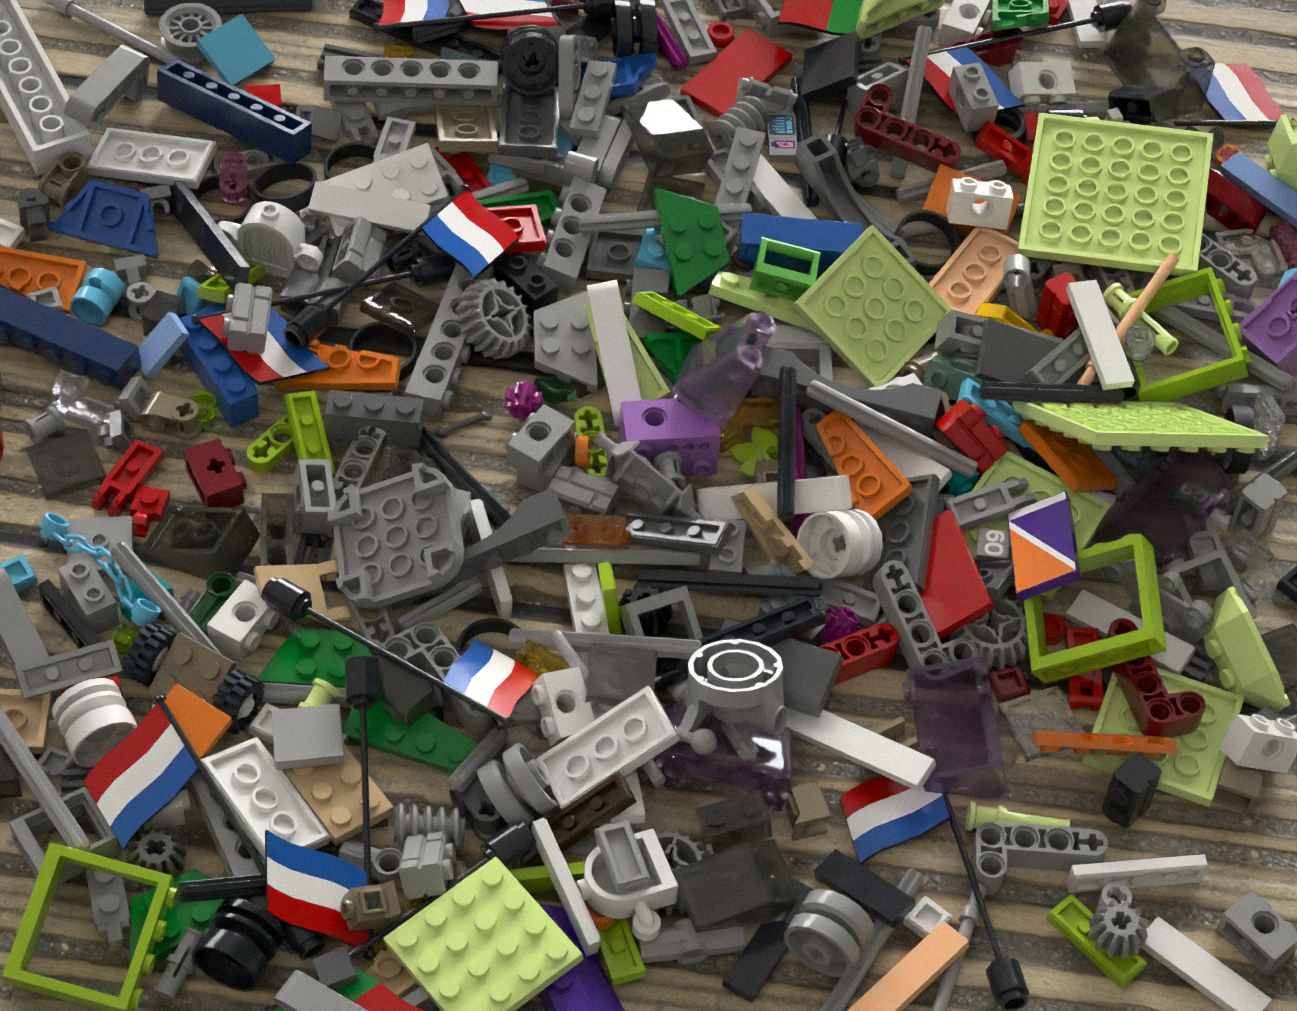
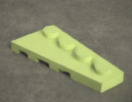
M718 271L709 290L710 295L817 333L792 306L796 301L750 290L751 278L723 271Z
M588 303L584 307L605 379L591 305ZM624 314L641 399H666L671 396V392Z

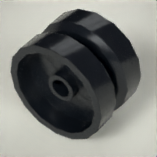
M612 0L610 35L614 58L633 56L634 43L637 55L657 54V16L654 0H637L634 7V16L632 4L629 0Z

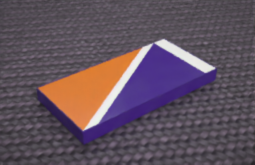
M1066 491L1007 514L1015 589L1020 601L1081 578L1071 501Z

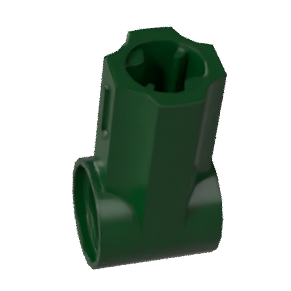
M224 571L216 572L208 578L206 582L207 589L188 612V615L207 637V624L237 589L234 577Z

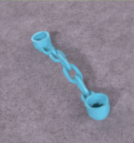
M45 513L40 523V534L53 541L58 540L68 552L82 553L85 551L92 555L93 560L115 582L120 601L131 609V620L134 623L145 627L146 624L156 621L161 612L160 607L147 599L138 598L136 600L134 598L129 579L123 575L115 564V560L109 551L103 546L95 548L87 544L86 538L82 535H67L65 531L69 525L68 521L57 514ZM72 539L82 541L77 543L78 548L69 547L74 544ZM104 554L109 558L110 562L106 561L103 563L98 557H102ZM112 569H114L118 577L115 576V574L112 572ZM120 585H126L129 596L123 595Z

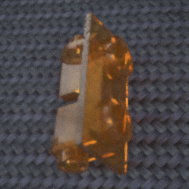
M568 513L567 521L572 534L564 537L562 544L623 547L631 542V532L625 529L628 517Z

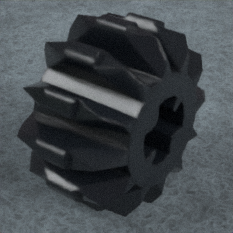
M650 582L643 588L636 583L633 590L625 589L623 597L618 602V606L651 597L664 591L662 586L652 589ZM668 605L639 614L638 617L643 633L649 632L655 637L658 630L665 631L668 621L672 618V606Z

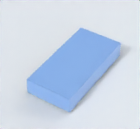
M168 312L139 346L142 363L140 369L145 377L153 379L190 335L175 313Z

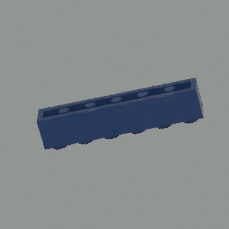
M178 59L157 70V100L292 165L311 153V122Z
M0 286L1 341H8L21 347L26 352L38 354L51 363L63 365L79 375L88 376L104 386H111L120 391L142 367L139 347Z

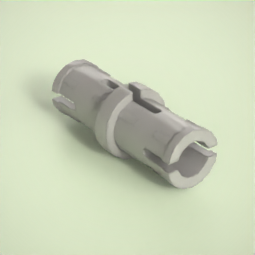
M187 927L174 954H169L166 960L168 965L158 985L153 990L160 997L173 1001L186 975L191 974L194 970L191 952L202 935L198 930ZM185 951H187L188 954L186 955V957H185V959H184L182 965L180 966V968H179V970H178L176 976L173 977V974H174V972H175L177 966L179 965V963H180V961H181V959H182V957H183Z

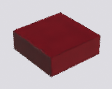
M1019 665L988 673L987 680L999 705L1030 696L1031 690Z

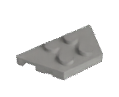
M588 290L535 310L533 312L534 368L545 373L555 374L559 379L569 383L573 379L587 385L588 391L597 392L596 347L584 305L590 303Z

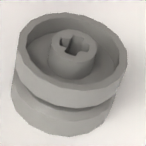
M520 743L503 752V764L493 759L477 770L480 782L489 799L508 824H517L522 821L528 826L534 821L533 810L544 815L559 805L544 771L531 753Z
M812 890L800 906L799 914L795 915L784 932V942L790 952L812 970L826 976H847L858 961L860 952L863 951L873 936L874 924L869 915L848 897L832 890Z

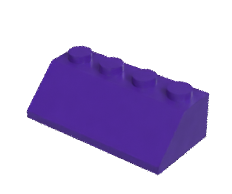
M539 904L583 955V961L537 994L545 1011H625L595 953L586 957L564 907Z

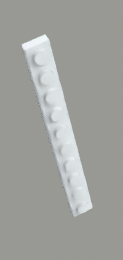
M563 564V577L574 632L609 634L596 564ZM578 652V656L613 705L616 707L622 703L623 699L614 654ZM587 691L593 716L596 720L604 714ZM637 769L624 777L637 802L612 818L610 823L615 824L629 820L630 824L645 823V810Z

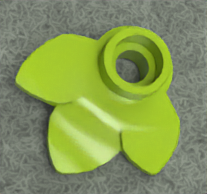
M753 427L751 434L752 443L730 446L732 457L742 464L740 473L749 477H754L756 460L778 459V437L774 433L760 427Z

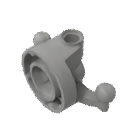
M742 639L720 640L704 645L695 651L688 662V686L684 695V706L687 708L681 724L676 729L681 739L679 741L691 744L693 751L699 755L712 753L717 745L715 734L709 729L701 728L697 730L707 715L715 716L717 719L727 723H745L750 728L773 735L781 734L788 715L787 708L784 706L783 665L781 657L768 646L759 642Z

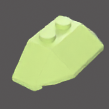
M863 0L855 31H857L860 41L937 8H941L945 0Z
M1284 114L1280 116L1267 143L1269 155H1264L1267 171L1297 192V123L1290 116Z
M1232 586L1216 598L1213 607L1214 618L1207 625L1203 637L1206 652L1211 659H1214L1219 669L1220 681L1229 692L1243 696V702L1259 709L1270 706L1278 713L1289 706L1290 701L1284 693V686L1247 607L1238 596L1235 587Z

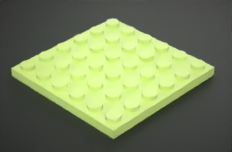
M1039 113L1017 254L1032 258L1156 273L1168 255L1173 254L1178 257L1179 262L1170 275L1183 276L1198 271L1214 133Z
M1012 401L1011 405L1015 412L1022 414V419L1036 421L1035 424L1039 426H1048L1050 431L1063 432L1064 437L1078 438L1077 442L1092 444V448L1096 450L1110 451L1112 446H1121L1123 450L1140 451L1141 446H1150L1151 450L1168 452L1170 447H1179L1178 450L1185 452H1198V447H1207L1208 451L1225 453L1227 448H1235V451L1242 453H1254L1255 448H1268V435L1179 402L1122 401L1120 404Z

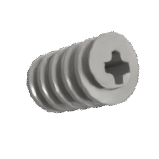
M747 95L742 97L739 102L735 103L710 124L709 137L715 148L719 150L728 147L731 150L737 127L755 131L761 130L764 123L769 122L770 116L766 106L760 99L754 96Z
M399 803L395 819L394 843L397 837H399L400 844L404 848L407 836L423 834L424 837H427L428 833L443 831L447 836L448 843L454 842L456 851L461 852L464 846L466 814L464 818H460L458 808H454L450 817H447L444 807H440L437 815L433 816L431 807L426 806L423 814L419 815L417 805L414 804L409 814H406L403 804Z

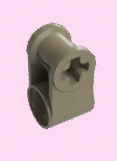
M77 151L63 153L48 173L41 178L37 190L66 208L65 206L77 196L88 182L83 154Z
M160 391L151 394L138 418L140 425L146 430L173 436L181 440H193L202 432L201 422L197 419L200 411L195 401L175 397Z

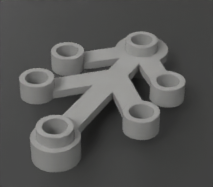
M1135 559L1105 566L1107 576L1111 580L1121 583L1133 601L1129 605L1131 613L1142 619L1139 590L1137 589V573H1135ZM1168 570L1164 574L1157 575L1164 628L1173 631L1178 625L1177 620L1169 613L1164 604L1183 614L1185 623L1192 629L1204 628L1213 620V610L1206 602L1195 600L1189 605L1169 593L1174 592L1182 584V578L1176 571Z

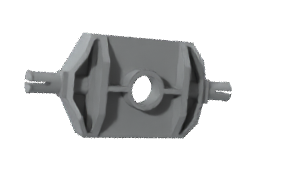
M600 432L593 442L608 453L605 457L607 459L605 474L652 514L706 520L694 510L692 485L689 483L681 491L670 478L663 476L657 471L649 460L638 455L634 450L640 444L639 440L615 444L603 432Z

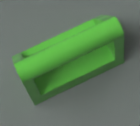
M762 237L749 289L797 301L816 281L820 252ZM766 250L811 262L808 275L765 264Z

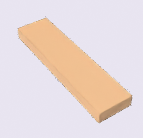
M942 921L847 1011H902L969 948V940Z

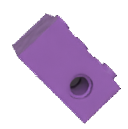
M1297 271L1238 324L1243 340H1240L1242 347L1246 346L1247 350L1292 375V377L1297 373Z
M714 396L621 402L618 444L639 440L640 444L634 451L649 460L654 468V459L657 455L672 451L682 456L680 469L683 476L716 474L721 434Z

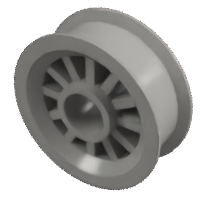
M183 3L168 9L159 21L162 49L183 59L184 63L206 61V57L195 43L201 37L222 26L219 14L211 7L200 3Z

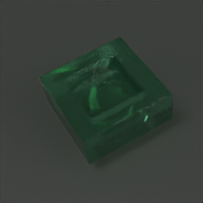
M556 375L535 378L534 381L538 392L543 393V400L549 404L557 405L562 402L574 401L577 389Z

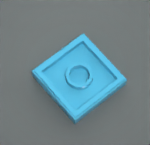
M243 14L238 15L201 37L195 43L220 78L233 86L258 73L276 60Z

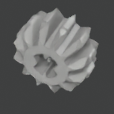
M1114 898L1109 902L1108 906L1101 903L1089 920V939L1096 941V951L1106 949L1108 959L1114 953H1118L1122 960L1128 956V953L1136 955L1148 937L1146 931L1148 926L1147 919L1140 917V908L1132 910L1129 908L1128 900L1123 905H1119Z

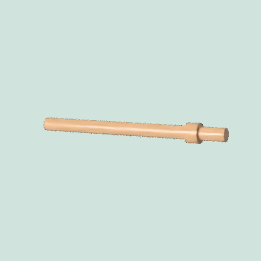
M1173 254L1168 255L1115 329L1120 343L1179 262L1177 256ZM1091 358L1085 366L1086 371L1076 384L1091 385L1094 379L1098 377Z

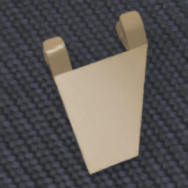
M329 560L318 564L255 566L253 569L260 598L268 580L273 577L278 579L285 578L311 593L313 610L344 627L348 624L347 619L352 618L349 606H339L327 610L320 580L334 581L337 578L336 573H339L337 560ZM309 614L307 615V617H310V618H313V619H315V620H318V619L312 617V616L309 615Z

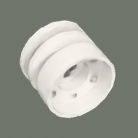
M860 509L814 513L805 519L799 528L797 536L798 543L815 563L807 571L821 579L863 575L875 567L880 559L883 548L882 533L877 522L869 513Z
M106 678L89 679L72 686L57 698L52 707V716L59 727L60 733L65 737V744L73 760L78 766L85 768H94L102 757L137 727L132 713L126 708V701L121 696L119 687L113 680Z

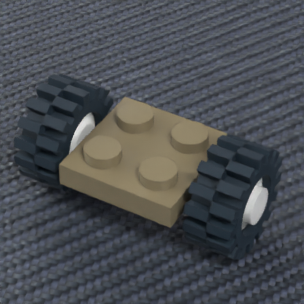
M155 622L146 624L145 629L141 628L138 631L139 636L133 638L132 642L134 643L132 646H128L126 651L128 655L124 656L123 662L125 664L122 668L125 675L149 687L147 692L154 696L159 694L167 696L176 683L231 717L232 724L226 731L233 735L239 734L240 730L243 731L245 729L246 723L249 724L252 721L251 717L253 714L256 715L258 711L256 708L258 705H261L263 700L260 697L265 692L263 690L265 685L261 680L240 669L235 671L236 662L183 633L178 632L175 634Z

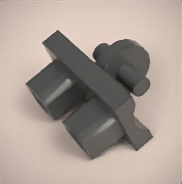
M861 137L846 142L845 145L849 155L846 158V163L852 180L855 179L862 187H872L878 182L880 176L879 166L872 147L866 149Z
M27 188L19 194L17 200L19 224L25 227V230H28L30 242L48 239L46 226L51 222L48 196L43 195L35 188Z

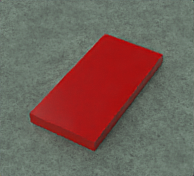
M747 28L680 89V96L689 95L693 104L719 118V116L737 103L736 95L740 77L747 79L753 77L754 80L768 83L792 61V53Z
M950 509L934 518L925 589L918 591L939 639L944 638L995 608L955 514Z

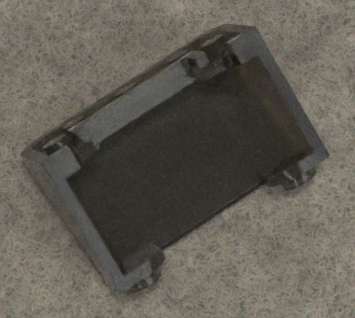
M1137 0L1106 43L1103 52L1105 62L1123 86L1172 87L1175 91L1176 114L1170 117V120L1202 111L1216 62L1209 53L1200 47H1190L1181 50L1156 18V15L1164 12L1166 0Z

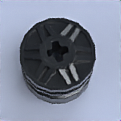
M533 24L521 25L509 32L504 38L500 49L503 75L508 84L517 92L526 95H538L552 89L559 80V46L553 34L544 27ZM532 52H535L536 58L530 57L529 60H526L525 54L530 55Z
M224 899L216 909L215 915L209 921L210 928L202 933L191 952L192 960L204 974L217 983L233 990L243 992L254 991L269 968L268 961H271L276 956L277 949L284 942L285 930L272 914L260 906L243 899Z

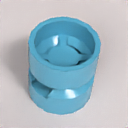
M94 268L84 280L82 287L78 289L72 298L70 308L83 322L100 326L104 324L113 307L116 306L125 292V285L113 272L104 268Z

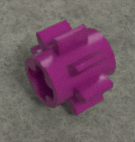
M517 382L515 388L507 387L504 408L509 409L510 414L517 419H527L532 412L536 413L542 406L541 399L543 393L538 392L536 385L531 382Z
M840 606L835 611L829 607L826 611V625L823 637L828 642L838 640L860 630V627L857 625L860 620L849 608Z

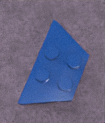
M656 53L597 60L617 63L618 71L610 97L622 98L626 95L634 94L657 65ZM581 63V85L588 63Z
M91 179L81 189V193L65 206L67 208L65 212L55 222L52 220L47 227L50 232L139 255L144 254V256L155 259L159 257L151 202L147 193Z

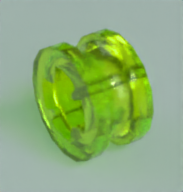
M199 390L190 395L188 399L195 401L198 407L199 404H206L205 408H199L200 412L197 417L199 421H208L216 415V398L211 392Z
M123 623L116 626L110 640H114L116 650H119L120 655H128L126 651L128 646L133 645V638L135 636L138 637V630L135 628L128 630L127 625Z

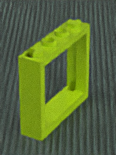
M1212 267L1165 281L1144 309V312H1153L1210 293L1232 358L1148 384L1131 331L1129 330L1121 345L1125 356H1129L1134 362L1140 381L1138 394L1140 401L1168 402L1249 376L1246 364L1251 363L1247 347H1240L1238 341L1243 340L1238 322L1233 324L1230 318L1234 317L1231 302L1229 299L1223 300L1222 294L1226 293L1223 280L1221 278L1216 279ZM1145 288L1127 294L1131 298H1138ZM1110 307V311L1118 319V314Z
M1141 533L1128 534L1123 536L1122 539L1108 543H1097L1091 548L1077 552L1080 573L1135 558L1143 629L1047 654L1041 594L1024 600L1031 671L1044 684L1167 651L1154 549Z
M50 842L2 974L6 984L100 1011L137 1010L144 995V989L140 988L144 975L150 976L154 967L156 956L152 952L156 941L161 942L165 935L167 922L163 920L167 908L172 909L176 902L177 888H174L175 883L172 875ZM65 862L157 887L119 997L27 972Z

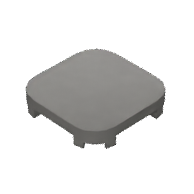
M424 463L412 464L411 472L361 489L352 484L343 489L345 494L336 503L334 510H328V523L333 526L339 569V577L335 578L338 589L357 606L366 609L379 608L438 589L449 583L459 573L464 562V545L454 487L438 469L428 467Z

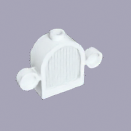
M267 201L258 202L251 207L242 224L228 221L218 223V226L233 245L235 243L238 244V252L244 260L265 265V272L288 278L294 269L301 270L303 268L312 272L317 271L324 259L323 254L317 247L306 244L305 228L299 217L290 209L280 204Z
M607 823V824H604V825H602V826H600V827L608 826V825H611V824H613V823ZM654 829L634 834L650 876V885L616 893L596 840L597 847L592 850L585 863L584 879L576 881L583 901L586 900L596 912L606 917L622 919L634 916L632 923L634 936L642 941L655 939L660 932L661 919L652 910L675 904L678 884Z

